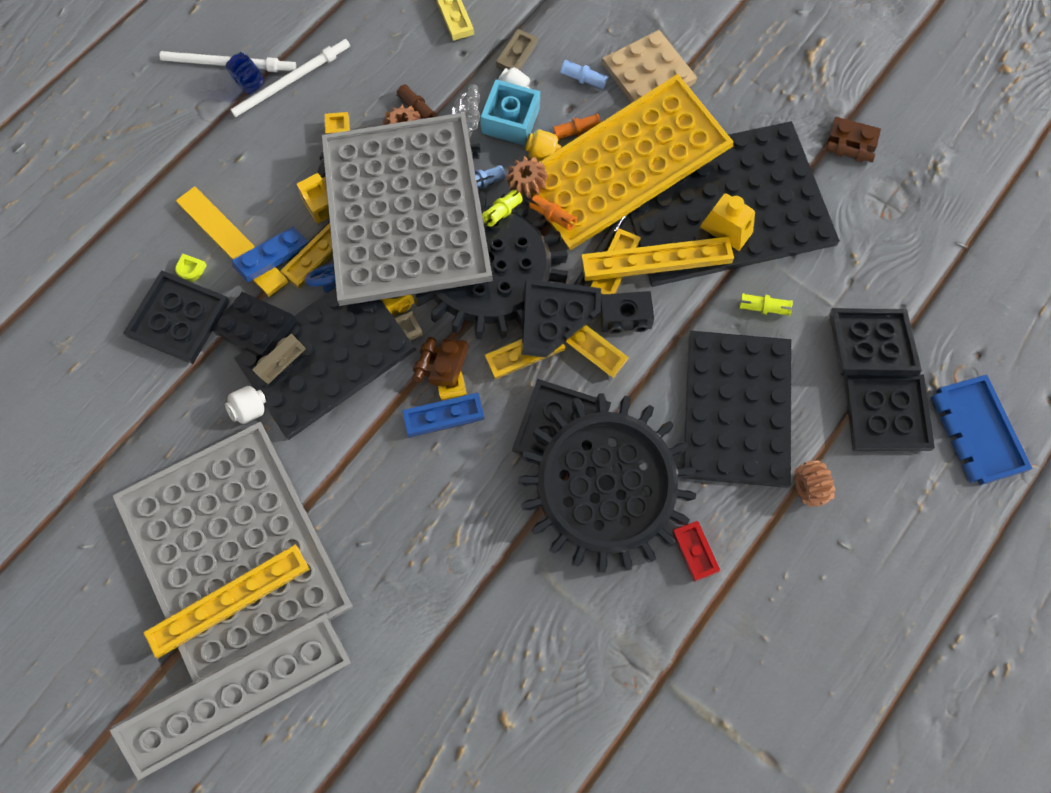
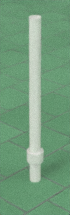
M344 39L333 47L328 46L321 50L320 55L230 109L231 113L236 118L323 63H330L337 58L336 55L350 47L349 42Z
M160 52L161 61L267 69L268 72L276 73L278 70L293 71L296 69V62L279 61L278 58L263 60Z

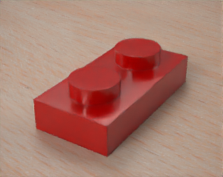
M699 521L672 531L693 582L721 571Z

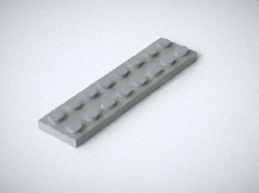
M324 611L113 725L110 728V732L136 778L140 780L349 665L351 660Z

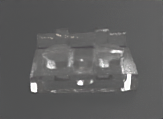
M474 84L469 85L468 93L462 92L453 104V114L465 112L469 138L472 135V131L478 129V122L480 121V111L478 110L480 93L478 92V86Z

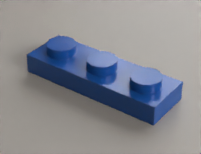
M291 227L233 259L232 267L248 283L296 256L308 244V241L294 227Z
M479 393L402 410L408 438L485 420Z

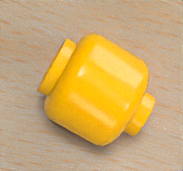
M539 129L529 134L525 145L528 157L530 159L535 157L538 162L561 149V145L558 144L557 135Z

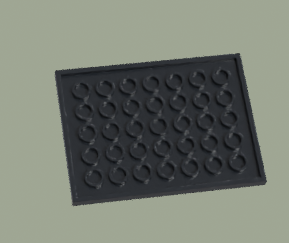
M792 121L728 134L733 140V147L628 214L634 234L641 237L638 246L647 247L717 238L700 228V225L724 194L741 197L744 200V204L755 211L752 235L740 251L731 247L734 256L732 263L648 273L652 287L838 245L840 242Z

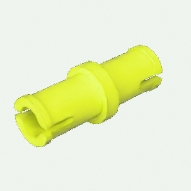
M511 190L503 198L495 200L493 206L483 212V222L486 224L492 219L487 226H494L501 218L509 216L512 209L522 202L520 192L513 197L517 190Z
M742 293L741 300L751 301V303L740 302L739 309L760 311L763 315L774 313L790 316L792 310L781 308V306L792 307L793 300L770 298V295L762 297Z

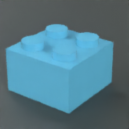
M496 79L481 114V134L525 146L540 110V91Z

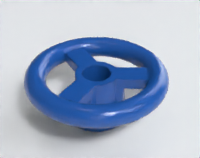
M334 263L319 267L308 273L304 279L305 283L309 286H322L325 293L336 287Z

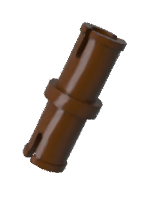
M407 84L401 85L398 88L396 95L408 107L412 106L414 111H418L421 119L436 117V112L425 104V99L420 95H416Z

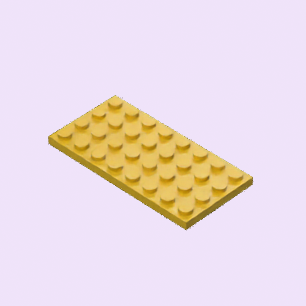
M676 74L540 161L545 166L548 180L545 181L546 189H539V195L550 203L559 204L561 209L577 217L576 223L570 222L575 225L571 231L566 230V228L555 222H550L555 231L560 232V238L571 251L733 147V140L680 75Z

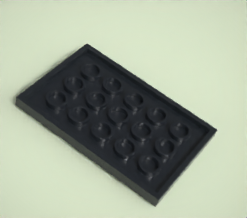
M335 287L295 315L298 321L285 337L292 334L306 349L269 384L252 370L257 366L261 357L245 350L234 357L253 388L256 391L261 390L266 398L264 405L284 436L290 440L417 349L381 299L339 306Z
M690 331L684 439L688 448L684 451L683 467H695L696 473L687 478L683 477V479L783 488L791 486V339Z

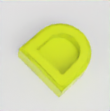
M182 254L176 264L175 271L180 278L189 282H195L201 277L207 265L205 261Z

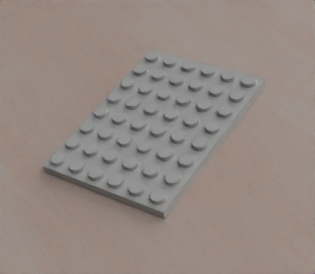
M465 112L322 135L336 291L339 306L493 281Z
M261 421L112 495L165 619L295 544L310 568L309 571L180 645L178 649L193 682L324 611L331 621L354 608Z

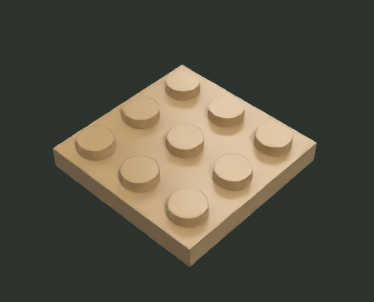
M660 30L602 58V65L631 103L676 74H679L689 87L697 81L696 75Z

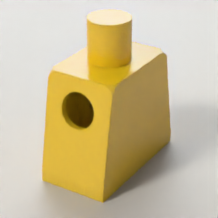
M724 194L700 225V228L717 238L729 237L731 247L740 251L753 233L755 211L745 205L741 197Z

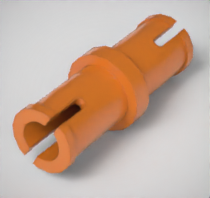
M596 113L581 119L577 117L572 118L571 122L553 126V133L557 135L558 141L574 135L579 137L582 133L601 123L599 114Z
M538 194L532 197L531 200L536 202V204L530 202L529 208L544 215L547 221L555 222L568 231L574 228L575 225L570 222L576 223V216L561 209L559 204L550 203Z

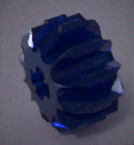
M239 52L234 54L226 62L228 73L245 93L251 94L264 84L262 73L253 60L245 53Z

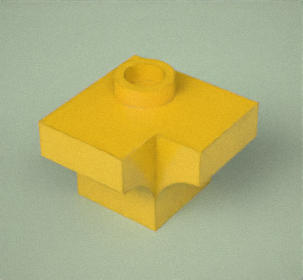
M316 173L297 183L302 201L316 224L330 218L326 177L321 178L319 173Z

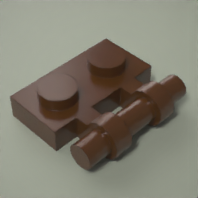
M835 116L828 139L831 142H828L826 151L833 152L835 156L839 157L844 155L855 158L857 162L863 163V161L873 163L875 158L874 151L877 148L881 128Z
M428 337L426 343L422 344L420 349V359L415 362L413 367V381L421 383L423 377L426 376L429 377L431 385L455 387L469 349L467 341L443 339L441 346L435 347L437 340L434 337ZM430 359H435L434 365L429 364Z

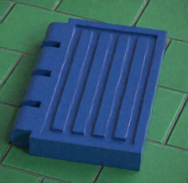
M987 374L941 387L936 391L937 394L931 396L938 414L947 413V415L940 419L948 436L953 437L957 435L958 439L951 441L959 460L968 459L969 463L962 465L970 483L978 481L981 486L1033 469Z

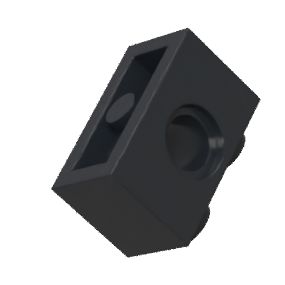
M651 291L601 294L600 320L602 332L619 334L623 331L645 332L648 329H652L655 318ZM629 312L632 314V316L626 317L623 316L621 313Z

